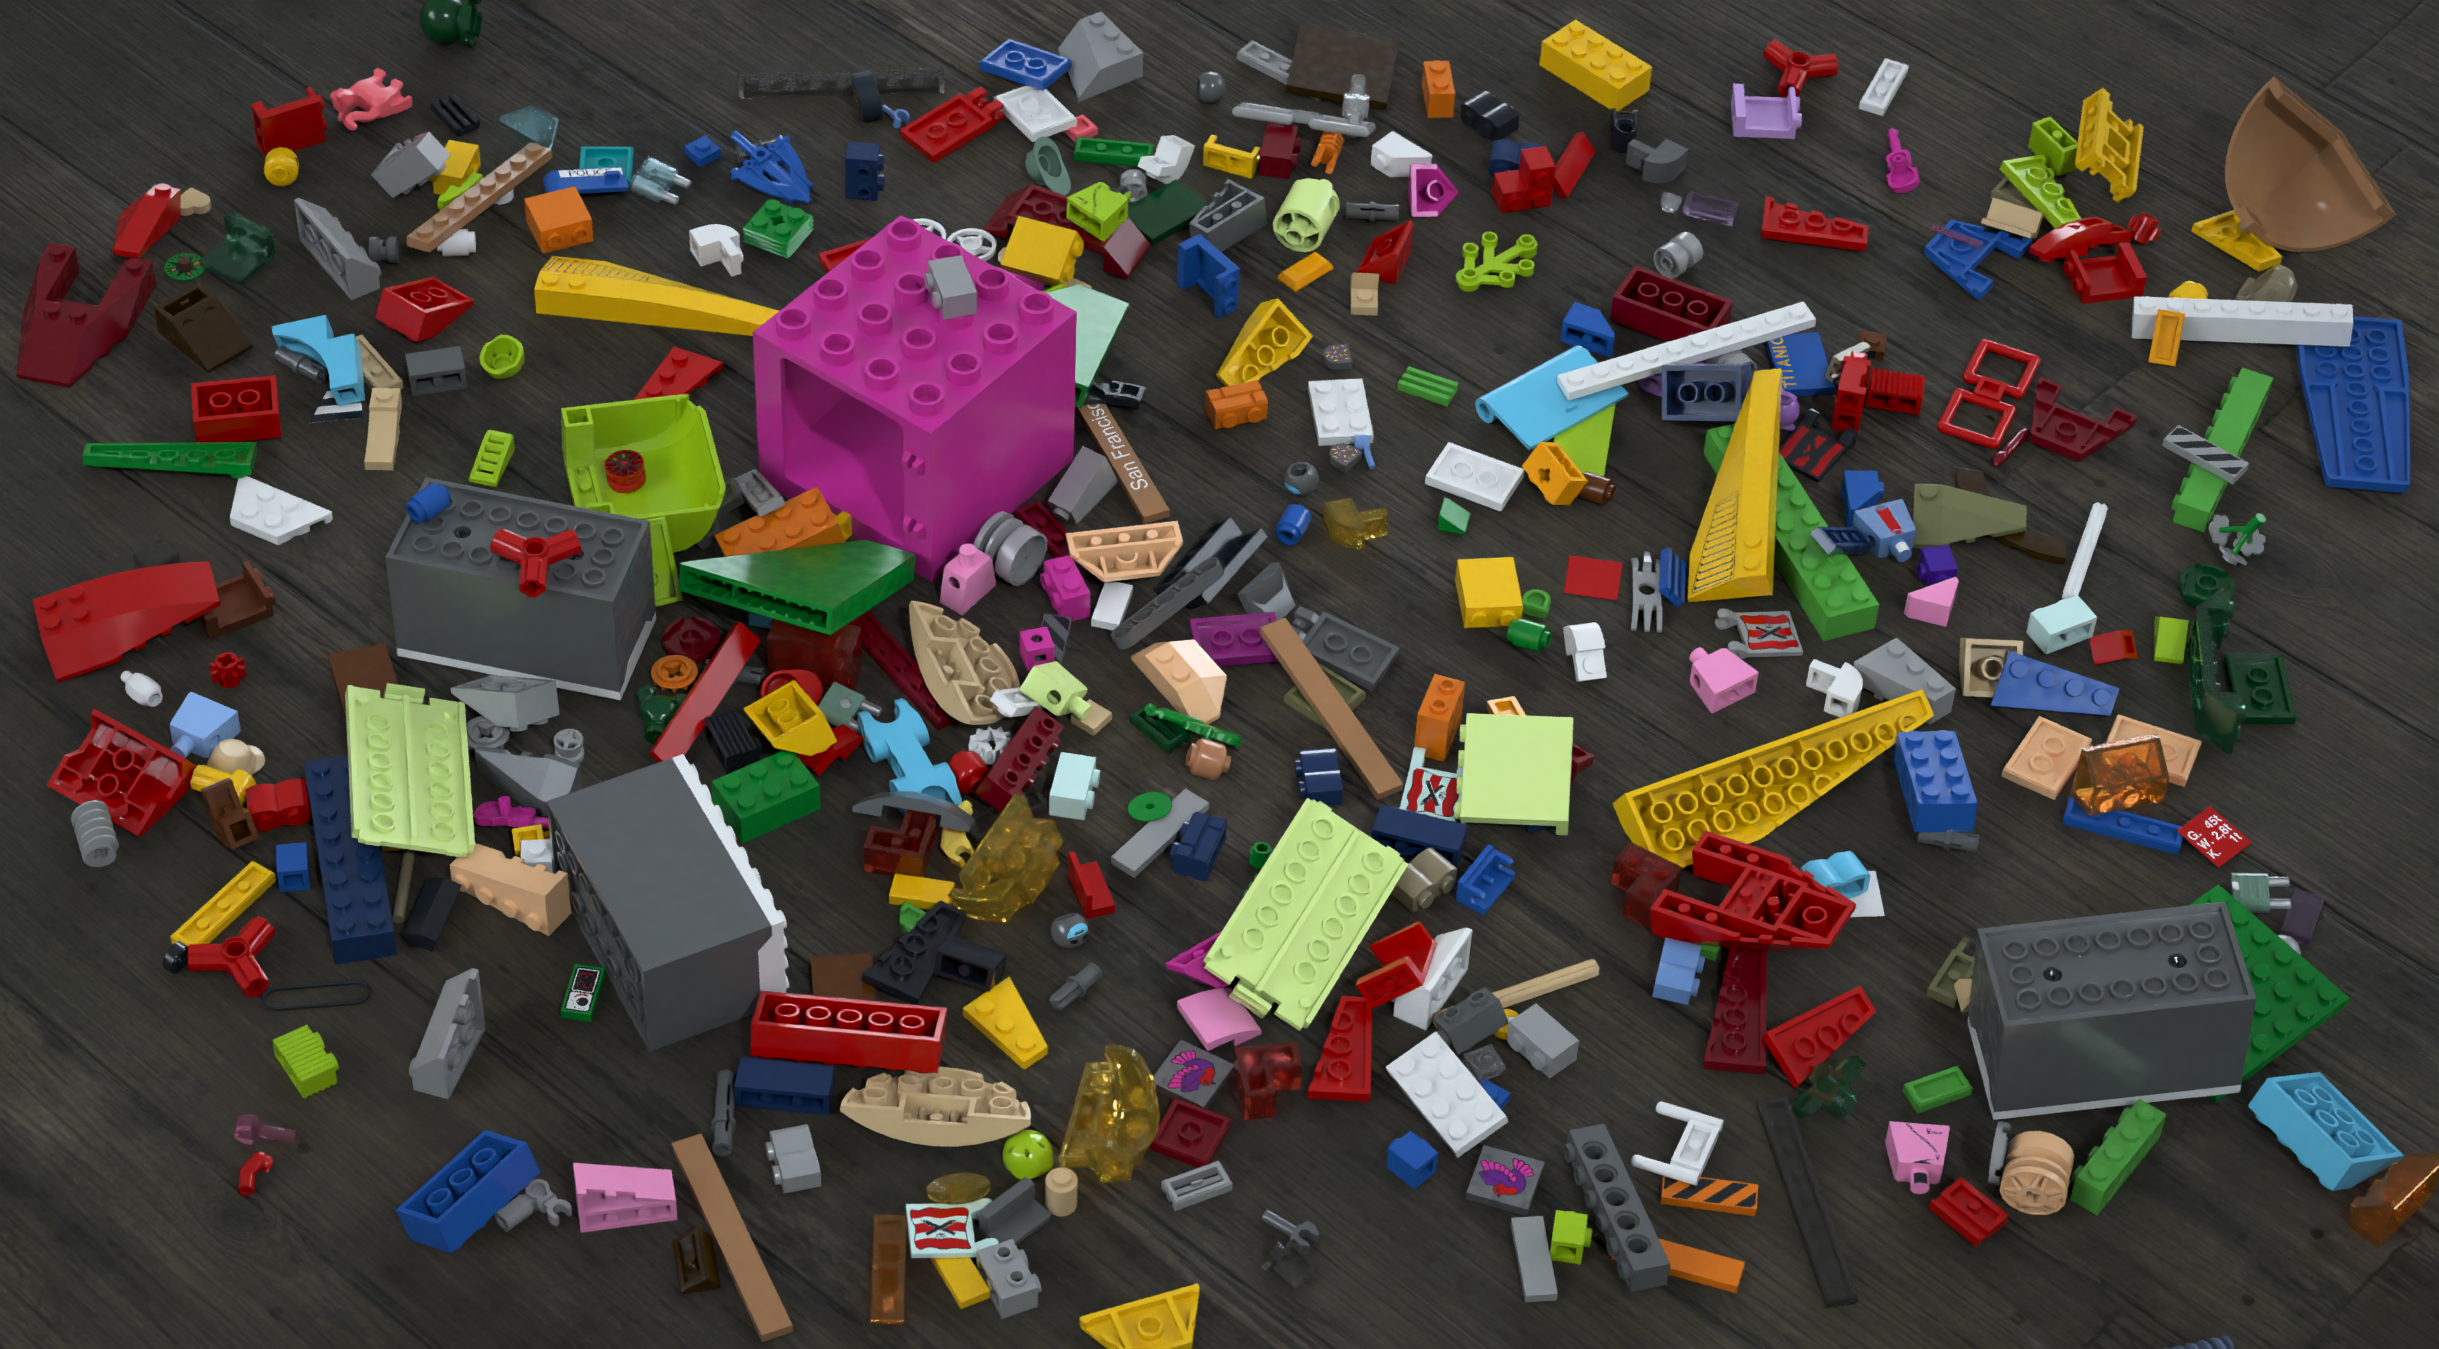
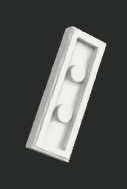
M1884 59L1862 97L1859 109L1883 116L1907 75L1909 66Z

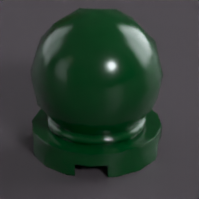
M427 0L419 14L420 26L424 34L432 41L440 44L454 43L460 39L462 46L476 47V42L473 40L474 37L480 38L483 14L477 11V4H480L481 0Z

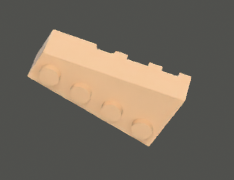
M475 843L472 854L468 853L467 857H457L450 864L451 881L462 885L460 888L461 892H466L478 898L483 904L491 905L502 911L506 916L527 924L534 931H540L550 936L571 914L568 873L559 870L556 874L548 872L547 866L537 864L535 867L526 865L523 858L514 856L512 859H508L503 852Z

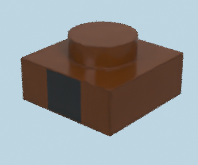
M1860 330L1858 344L1864 341L1871 346L1870 351L1866 352L1867 358L1883 360L1887 335Z

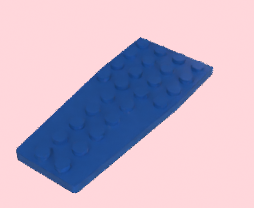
M2353 316L2350 347L2296 345L2299 377L2325 485L2349 489L2407 492L2410 485L2409 371L2402 320Z

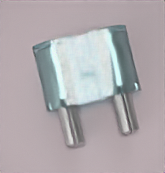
M648 157L642 164V168L638 169L633 175L629 184V191L656 203L664 200L676 205L679 197L667 191H669L673 184L689 189L691 181L679 176L678 169Z

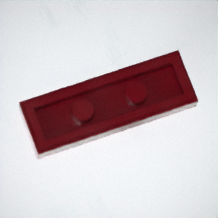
M1039 500L1015 510V518L1021 520L1024 525L1031 526L1046 536V552L1053 559L1070 555L1066 541V533L1069 532Z

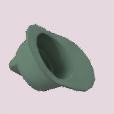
M1048 137L1038 138L1034 143V148L1026 154L1025 164L1028 174L1037 183L1047 185L1051 191L1062 195L1068 194L1071 189V181L1058 147Z

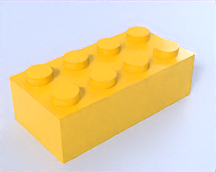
M1577 20L1572 21L1542 41L1539 65L1610 110L1616 108L1619 111L1649 91L1652 66Z

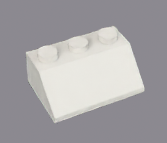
M1463 928L1437 935L1434 939L1437 945L1423 986L1392 1000L1394 1003V1017L1427 1030L1432 1023L1433 1013L1440 1011L1468 970L1472 929Z

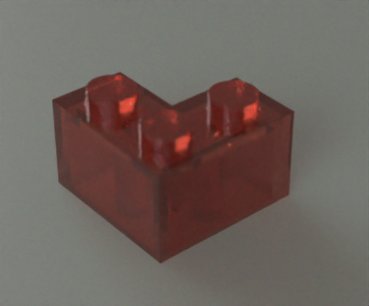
M907 809L900 830L870 826L864 845V872L895 876L896 873L924 878L937 838V814Z
M1629 841L1615 859L1611 884L1626 891L1623 916L1650 928L1651 906L1664 889L1675 893L1678 892L1682 867Z
M1296 1041L1235 1048L1233 1073L1244 1120L1275 1117L1276 1091L1300 1089L1302 1063Z

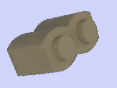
M1430 847L1418 854L1410 863H1407L1408 866L1390 894L1412 913L1421 908L1426 909L1432 904L1436 896L1442 893L1446 894L1454 888L1457 868Z

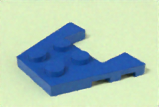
M1951 219L1925 246L1924 255L1980 301L1992 288L1993 280L1973 270L1994 248L2020 259L2031 246L2032 239L2024 236L2022 240L2009 237L2010 233L2003 231L1994 234L1984 231L1982 226Z

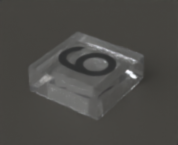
M1492 1044L1467 1052L1463 1056V1062L1478 1083L1484 1078L1490 1079L1505 1073L1506 1066Z

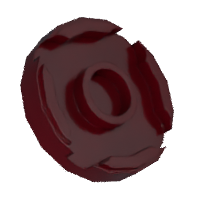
M692 616V619L684 620L683 617L668 624L663 631L662 644L667 656L682 655L693 660L695 664L706 662L707 659H711L720 647V635L717 626L708 619Z

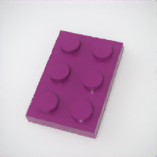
M1275 612L1190 619L1189 628L1192 640L1199 644L1218 667L1279 661L1260 635V627L1277 621Z

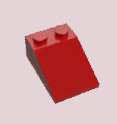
M432 276L383 289L375 318L385 323V327L406 335L405 337L409 341L421 342L434 338L474 304V299Z

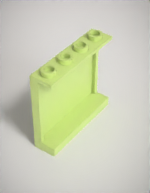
M1467 713L1466 724L1460 725V742H1465V749L1459 750L1458 768H1463V776H1457V794H1462L1461 802L1455 803V820H1460L1462 824L1467 822L1556 826V835H1568L1573 717Z

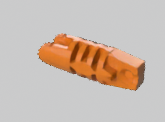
M1323 131L1311 162L1312 166L1316 167L1321 162L1327 164L1325 173L1331 174L1333 172L1344 143L1342 134Z

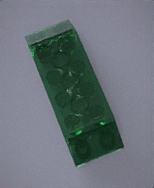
M2222 589L2196 607L2186 644V655L2195 731L2223 752L2232 754L2235 742H2239L2241 738L2240 723H2245L2247 708L2246 705H2242L2241 693L2221 692V684L2216 682L2218 662L2214 661L2213 658L2215 657L2216 649H2220L2223 638L2228 637V618L2232 619L2234 615V602L2229 600L2228 589Z

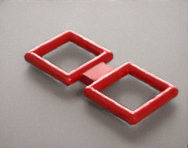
M1982 339L1962 375L1964 382L1976 385L1974 392L1961 388L1954 391L1937 424V430L1993 450L1999 448L2016 413L2015 406L2001 402L2004 395L2016 399L2024 397L2041 363L2040 357ZM1987 351L2028 364L2017 387L1976 374ZM1962 400L2003 413L1992 437L1950 424Z

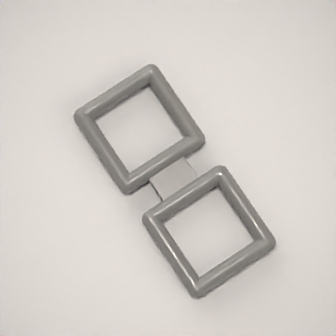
M1242 102L1232 109V114L1235 117L1284 125L1297 122L1308 124L1311 129L1359 137H1368L1376 129L1375 124L1371 122L1321 115L1317 112L1298 109L1290 110Z

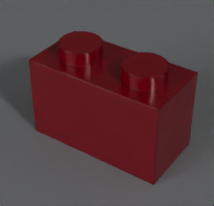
M1267 122L1260 153V176L1290 179L1292 169H1297L1298 154H1295V152L1300 153L1302 137H1297L1298 126Z

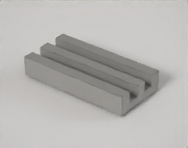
M1219 1161L1161 1181V1189L1167 1193V1199L1169 1202H1172L1174 1211L1232 1191L1233 1186ZM1217 1173H1218V1175H1216V1176H1214V1177H1211V1178H1208V1179L1203 1180V1178H1206V1177H1209V1176H1211V1175H1214V1174H1217ZM1191 1183L1189 1186L1174 1191L1175 1188Z

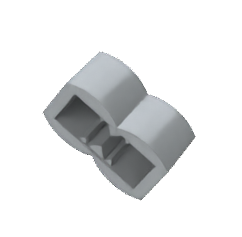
M808 1125L770 1131V1141L765 1142L768 1161L774 1160L775 1166H772L775 1185L780 1184L784 1194L820 1187L821 1171Z

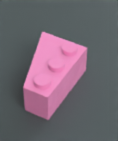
M573 1163L581 1233L677 1220L672 1170Z

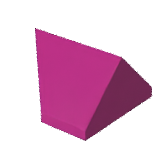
M1410 164L1408 198L1411 217H1438L1459 191L1437 164Z

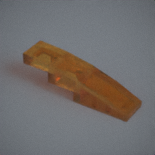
M874 1215L871 1324H904L906 1215Z

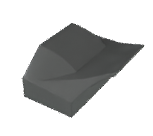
M1279 562L1269 564L1237 594L1247 614L1275 612L1276 620L1282 619L1296 606Z

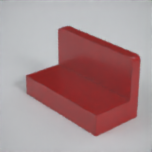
M1075 852L1068 853V877L1085 918L1090 919L1115 913V903L1097 861L1080 865Z

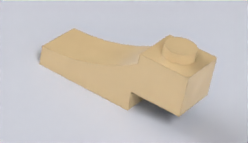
M372 388L364 460L365 470L393 471L402 409L401 390L399 388Z

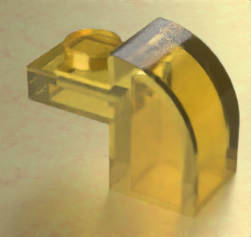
M1352 498L1325 502L1323 523L1329 536L1337 544L1347 548L1360 549L1364 548L1365 539L1387 535L1389 515L1386 508L1358 513Z

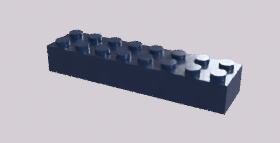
M348 755L305 761L304 766L335 965L397 955L380 846L358 843V838H352Z

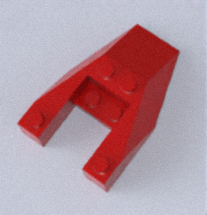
M1705 831L1692 849L1694 875L1731 887V890L1719 907L1664 889L1651 906L1650 914L1652 934L1697 945L1769 951L1830 948L1855 911L1856 904L1829 885L1824 887L1815 881L1813 874L1807 870L1802 872L1793 866L1791 860L1785 856Z

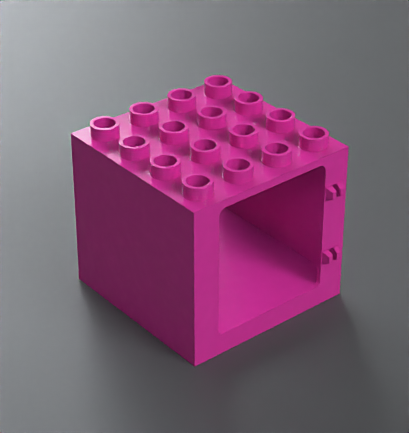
M900 215L753 332L759 472L779 493L789 499L818 486L833 514L838 515L840 512L845 511L852 515V536L859 540H870L915 553V572L931 582L944 572L945 566L959 554V549L963 544L974 545L980 529L989 518L1001 511L1009 514L1014 512L1073 461L1077 311L1053 299L1049 294L1038 291L1009 275L1002 268L994 267L965 251L960 245L951 243L923 228L916 221ZM962 255L977 291V314L943 320L940 310L934 308L932 290L926 289L924 274L928 273V261Z

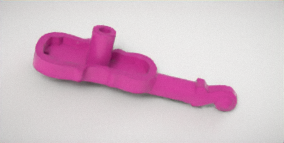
M1892 128L1886 134L1889 138L1892 152L1886 156L1888 171H1890L1886 178L1891 191L1907 193L1916 188L1920 182L1917 167H1911L1913 163L1910 152L1901 149L1900 141L1897 137L1899 132Z
M508 796L500 797L498 802L489 801L481 804L473 814L474 822L480 826L503 825L520 828L542 824V829L549 830L548 818L537 817L536 811L532 807H511L510 797Z

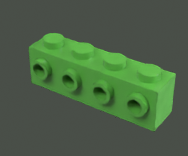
M2138 1099L2132 1108L2126 1107L2119 1118L2117 1127L2111 1126L2106 1132L2101 1147L2096 1145L2087 1158L2088 1163L2084 1167L2082 1165L2078 1166L2071 1179L2074 1187L2070 1200L2098 1216L2160 1138L2166 1113L2141 1099Z

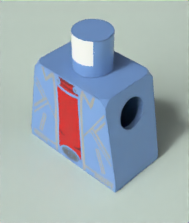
M1903 499L1854 511L1852 527H1856L1872 545L1870 552L1875 557L1883 558L1894 555L1899 562H1904L1911 557L1916 529Z

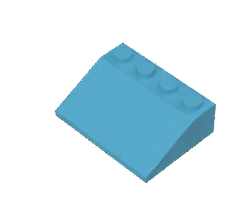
M2320 1072L2267 1078L2248 1105L2256 1114L2257 1120L2268 1126L2277 1135V1140L2284 1146L2289 1147L2298 1156V1161L2303 1166L2310 1168L2319 1177V1182L2332 1191L2349 1189L2401 1161L2404 1157Z

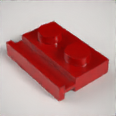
M1962 1177L1940 1193L1936 1200H1931L1929 1206L1933 1213L1976 1247L1980 1245L1981 1241L1987 1240L2007 1224L2009 1218L2006 1212Z

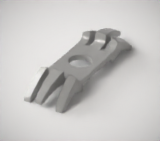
M1644 551L1642 571H1638L1639 560L1637 557L1630 560L1633 593L1631 631H1636L1639 610H1643L1644 632L1650 631L1652 611H1655L1656 632L1662 633L1661 593L1659 592L1660 560L1656 559L1655 572H1651L1650 552ZM1641 586H1650L1655 592L1646 595L1641 593L1639 588Z

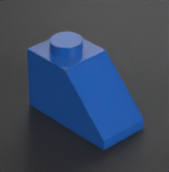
M1574 302L1563 320L1560 341L1573 346L1579 345L1588 351L1611 358L1615 334L1601 311Z
M1844 470L1840 491L1846 527H1852L1854 511L1878 505V500L1883 499L1884 484L1879 482L1877 471Z

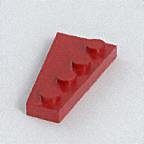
M1766 196L1761 238L1866 252L1868 226L1835 217L1833 220L1827 219L1821 212L1812 210L1811 213L1797 210L1798 205L1787 202L1786 206L1774 203V198Z
M1341 996L1331 1024L1329 1036L1326 1038L1323 1047V1053L1320 1061H1318L1313 1081L1308 1089L1307 1099L1370 1102L1372 1006L1365 997Z

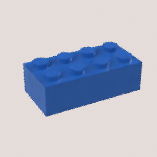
M1955 731L1897 732L1893 761L1914 832L1973 831L1977 800Z
M484 1130L397 1208L396 1212L410 1240L452 1254L455 1250L462 1247L470 1236L481 1229L494 1214L504 1208L517 1193L526 1188L540 1173V1170L526 1142Z

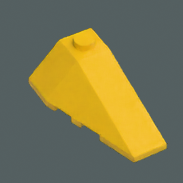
M1278 298L1262 302L1246 321L1216 376L1226 387L1260 380L1264 375L1298 356L1313 336Z

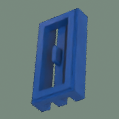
M1667 547L1660 554L1659 592L1674 606L1678 607L1685 603L1686 563L1683 560L1679 561V556L1676 553L1672 555V549Z

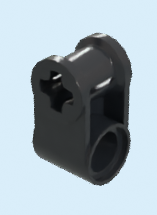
M1612 108L1610 117L1612 147L1619 153H1627L1628 144L1633 139L1636 140L1638 109L1627 112L1617 111L1616 108Z

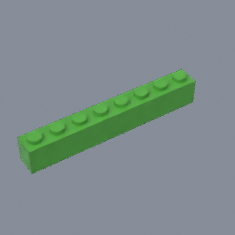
M2245 368L2241 369L2238 377L2233 376L2228 387L2230 394H2224L2220 404L2222 411L2216 410L2212 421L2214 427H2208L2204 439L2240 458L2268 399L2273 377ZM2191 462L2188 470V476L2190 477H2184L2179 491L2182 494H2176L2172 503L2171 510L2175 511L2173 522L2205 533L2228 482Z

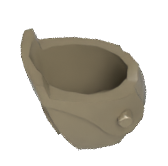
M2278 264L2257 279L2249 277L2239 289L2234 300L2292 302L2298 286L2297 281L2290 269Z

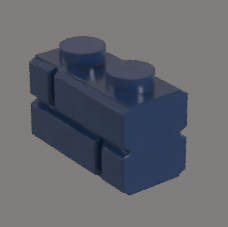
M1200 812L1193 813L1189 822L1184 821L1180 831L1181 841L1180 843L1174 842L1170 852V859L1174 860L1173 871L1176 874L1187 877L1190 875L1192 878L1204 882L1208 880L1226 841L1228 822L1225 819L1214 816L1210 818L1209 815Z

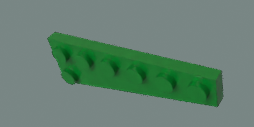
M257 442L86 443L82 457L83 465L95 468L118 467L230 474L232 478H244L252 474L257 455Z

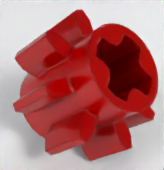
M2142 212L2140 217L2137 215L2132 216L2127 225L2133 231L2132 238L2143 244H2147L2149 240L2156 241L2162 231L2157 228L2159 220L2145 212Z
M226 652L217 655L215 663H209L212 683L219 682L223 688L239 686L241 678H247L244 658H237L233 653Z

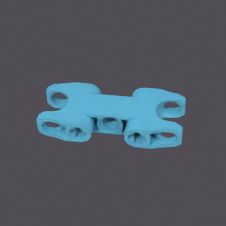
M901 698L894 701L896 720L890 723L876 721L866 710L858 713L857 723L860 734L864 739V749L873 763L887 759L897 777L889 781L890 792H918L944 799L956 806L962 803L955 775L949 765L943 762L933 766L922 747L930 743L928 730L919 713L905 699ZM898 808L915 827L918 828L925 825V812Z

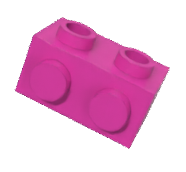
M1067 555L1044 561V573L1040 574V580L1043 589L1047 591L1053 609L1057 611L1059 616L1072 617V621L1090 617V591L1073 558Z

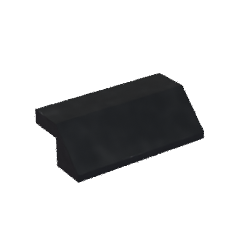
M1231 517L1214 522L1153 590L1159 595L1204 560L1217 558L1224 569V575L1184 607L1191 610L1206 605L1268 536L1262 528L1243 534Z

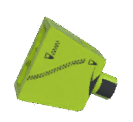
M1098 182L1067 197V219L1104 242L1127 220L1128 200L1131 199V192L1124 185L1114 190L1104 182Z

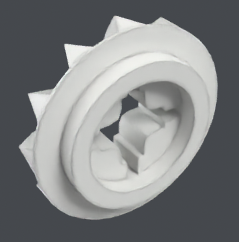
M990 726L986 730L977 729L976 734L970 736L969 751L979 753L986 764L994 765L1012 739L1011 732H1004L1002 727L996 730L991 729ZM988 741H994L996 744L995 750H992Z

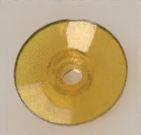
M953 1173L941 1176L930 1182L927 1186V1196L932 1201L941 1204H968L986 1196L991 1189V1184L988 1178L980 1174Z

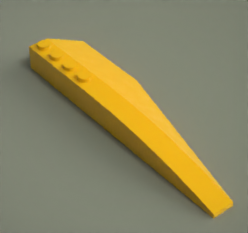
M1921 689L1630 791L1612 804L1623 830L1655 874L1660 877L1693 865L1692 849L1705 831L1746 844L1761 840L1894 745L1897 732L1915 730L1933 717L1934 713L1924 690Z

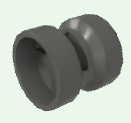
M370 237L369 259L376 263L387 260L389 263H398V237H388L387 239Z

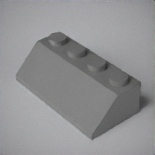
M301 198L295 199L300 242L347 296L354 300L380 289L379 277L381 276V270L375 261L372 262L367 256L365 249L355 243L349 231L346 232L341 227L338 218L332 217L323 207Z

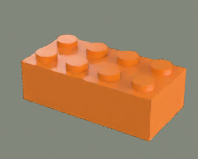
M818 486L785 501V506L762 517L756 515L715 535L723 557L842 543L845 540L839 524Z

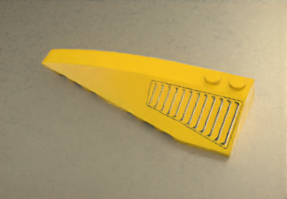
M552 256L540 270L534 288L536 313L748 336H753V332L779 312L775 309L610 262Z
M1781 368L1753 372L1690 552L1688 602L1773 595L1782 389Z

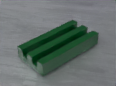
M1145 706L1130 715L1129 722L1168 755L1173 752L1174 747L1180 748L1183 741L1185 743L1190 741L1191 734L1182 728L1181 725L1161 720L1158 716H1153L1157 719L1154 720L1151 716L1146 715L1144 711ZM1165 726H1166L1170 731H1172V732L1176 735V737H1175L1174 735H1172L1168 730H1166V729H1165Z

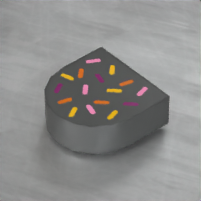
M1348 344L1330 345L1325 348L1323 352L1324 365L1333 370L1352 369V358Z
M1336 444L1330 449L1329 462L1333 467L1346 473L1362 459L1363 452L1349 444Z

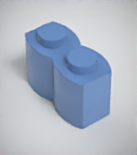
M1671 938L1665 939L1652 997L1688 1005L1690 996H1697L1700 979L1695 978V974H1702L1706 957L1700 955L1702 945Z

